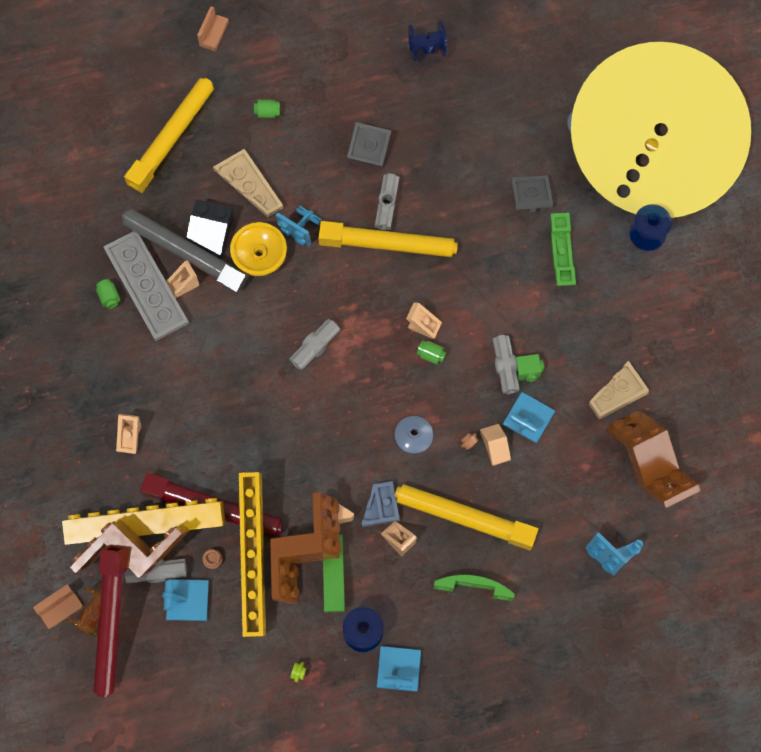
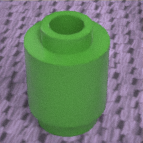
M257 100V103H254V114H257L258 118H275V116H279V101Z
M109 279L97 283L96 292L102 306L108 309L118 306L120 297L114 283Z
M422 340L417 355L421 359L438 365L439 362H443L446 352H444V347Z

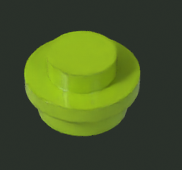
M295 662L290 676L291 679L295 680L294 682L298 683L299 679L303 680L307 668L303 667V662L300 664Z

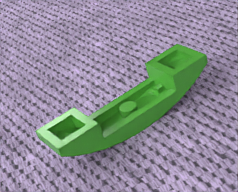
M569 213L550 214L552 257L556 285H576L570 239Z
M449 576L435 581L433 589L453 592L454 586L457 584L493 590L492 598L507 601H513L514 593L498 582L480 576Z

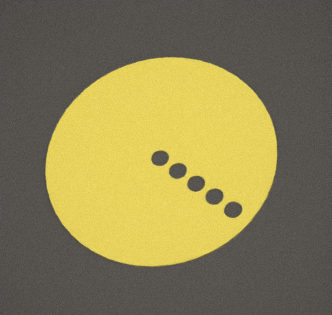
M649 42L637 44L613 54L598 65L589 75L580 89L574 104L571 119V139L577 162L583 174L595 190L615 206L636 215L650 218H675L706 208L723 196L734 184L745 165L749 153L751 120L745 98L739 86L717 61L685 45L670 42ZM658 123L665 124L668 128L667 134L658 136L654 131L655 125ZM650 138L655 139L658 142V149L653 152L648 151L645 147L646 140ZM637 155H647L649 158L648 165L645 167L638 166L636 164ZM630 169L637 170L640 174L639 180L637 182L628 181L626 178L627 171ZM627 185L630 188V195L626 198L618 196V186Z

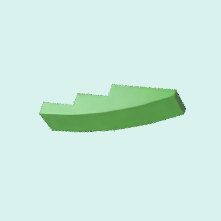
M343 534L339 535V542L341 544L340 559L323 561L324 613L345 612Z

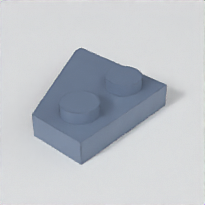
M393 481L374 484L362 520V527L400 521Z

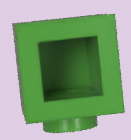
M539 354L516 357L518 381L526 380L527 382H533L540 378L542 371H544L543 360L539 359Z

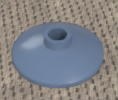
M409 416L398 423L395 429V440L403 451L411 454L421 453L431 445L433 430L429 422L424 418ZM416 430L418 434L413 436L410 432Z

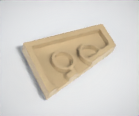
M628 361L613 376V379L591 399L589 405L600 420L649 394V389Z

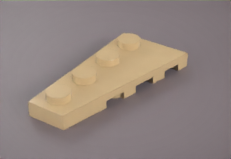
M245 149L213 167L215 172L267 217L283 209V204Z

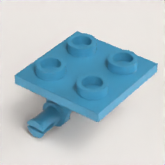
M301 205L297 208L296 212L304 217L298 224L277 213L276 219L281 233L286 236L291 235L302 246L304 244L308 247L312 245L309 232L303 227L309 220L319 225L322 218H319L312 210L308 211Z
M521 392L503 425L537 443L555 410Z
M598 532L585 549L592 558L597 559L602 564L606 572L614 576L634 555L641 551L643 542L636 540L629 545L615 549Z
M209 580L165 581V591L162 593V598H164L163 610H167L166 620L207 621Z
M381 646L377 688L417 692L421 650Z

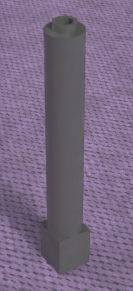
M134 209L124 212L121 220H123V225L181 259L188 261L234 291L242 290L249 274L242 272L232 264L224 262Z

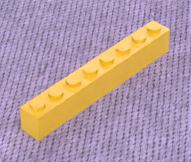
M259 472L239 473L243 637L266 635L262 474Z
M217 498L205 499V503L201 504L194 500L186 501L184 506H178V503L166 504V508L152 505L146 506L147 510L139 511V507L128 508L125 513H119V510L107 511V515L93 512L88 513V517L83 518L80 517V514L69 515L67 520L62 521L65 545L90 542L94 537L98 538L102 534L101 529L107 523L121 520L138 536L166 533L172 527L183 525L189 530L226 525L223 501H217Z

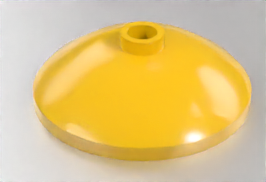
M257 222L242 227L234 235L230 252L234 264L242 272L252 276H264L276 271L282 265L286 258L287 245L283 234L276 227L267 223ZM258 252L263 253L261 256L256 255Z

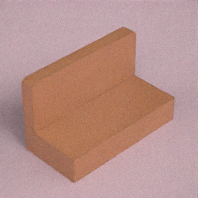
M212 6L197 36L200 47L216 52L229 24V19L216 15L215 8Z
M67 584L33 608L42 618L48 629H52L82 609L83 605L73 589Z

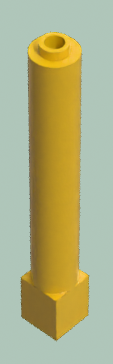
M199 78L142 158L134 162L124 176L128 186L143 193L154 178V172L213 92V83L209 79Z
M321 221L319 245L341 248V245L446 257H452L453 254L457 253L458 243H455L453 238L345 227L343 223Z
M402 484V487L398 486L395 492L397 503L507 540L509 544L530 551L539 529L518 521L506 520Z

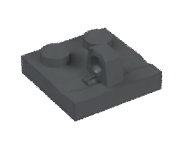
M356 122L347 158L383 167L392 131Z
M548 175L511 178L516 210L529 209V213L537 212V208L553 207Z

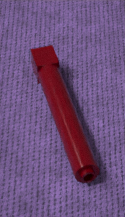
M150 473L146 474L140 489L143 496L164 503L165 501L178 503V506L186 505V501L197 500L198 504L205 503V499L217 498L172 483L168 479ZM217 498V501H223L225 521L240 526V505ZM263 513V534L276 537L277 534L280 535L284 526L281 523V518Z
M108 545L100 550L99 574H102L93 689L94 693L99 697H108L114 693L123 574L127 571L128 548Z

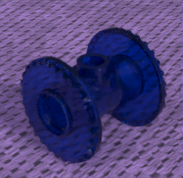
M442 21L437 23L438 31L428 32L427 37L425 33L415 34L413 25L408 26L409 47L413 61H417V51L422 50L424 54L434 53L435 48H440L442 56L445 57L447 55L446 33Z
M656 204L640 208L629 230V236L634 246L644 251H653L660 248L672 226L670 214L666 209Z
M359 607L350 611L343 622L345 642L351 649L357 652H369L375 649L383 637V621L380 615L368 607ZM364 626L368 628V631L360 633L358 629Z

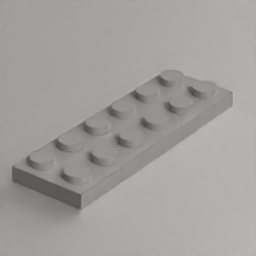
M133 231L103 247L155 342L189 324L138 233Z

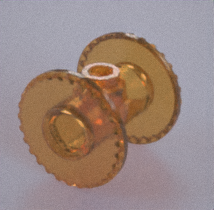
M86 587L84 591L93 596L79 621L69 617L67 621L84 633L97 638L98 632L95 630L99 621L101 593Z

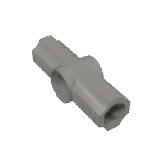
M388 173L383 176L375 221V228L383 231L391 230L399 177L395 174ZM389 200L391 203L385 204L383 201Z
M327 319L315 333L312 332L305 338L302 346L289 360L297 369L302 371L315 357H319L325 351L328 343L340 332V328L334 321Z
M497 336L492 340L496 356V372L500 377L503 394H514L520 390L516 374V358L512 354L509 336Z
M185 559L161 560L149 574L140 578L127 567L125 579L126 583L144 581L158 583L165 581V579L187 577V566Z

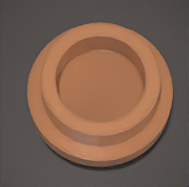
M470 433L466 434L461 439L463 443L460 446L462 448L465 447L466 450L470 449L478 441L477 435L475 433L472 435Z
M216 549L207 550L202 557L203 564L209 569L218 568L223 560L221 553Z

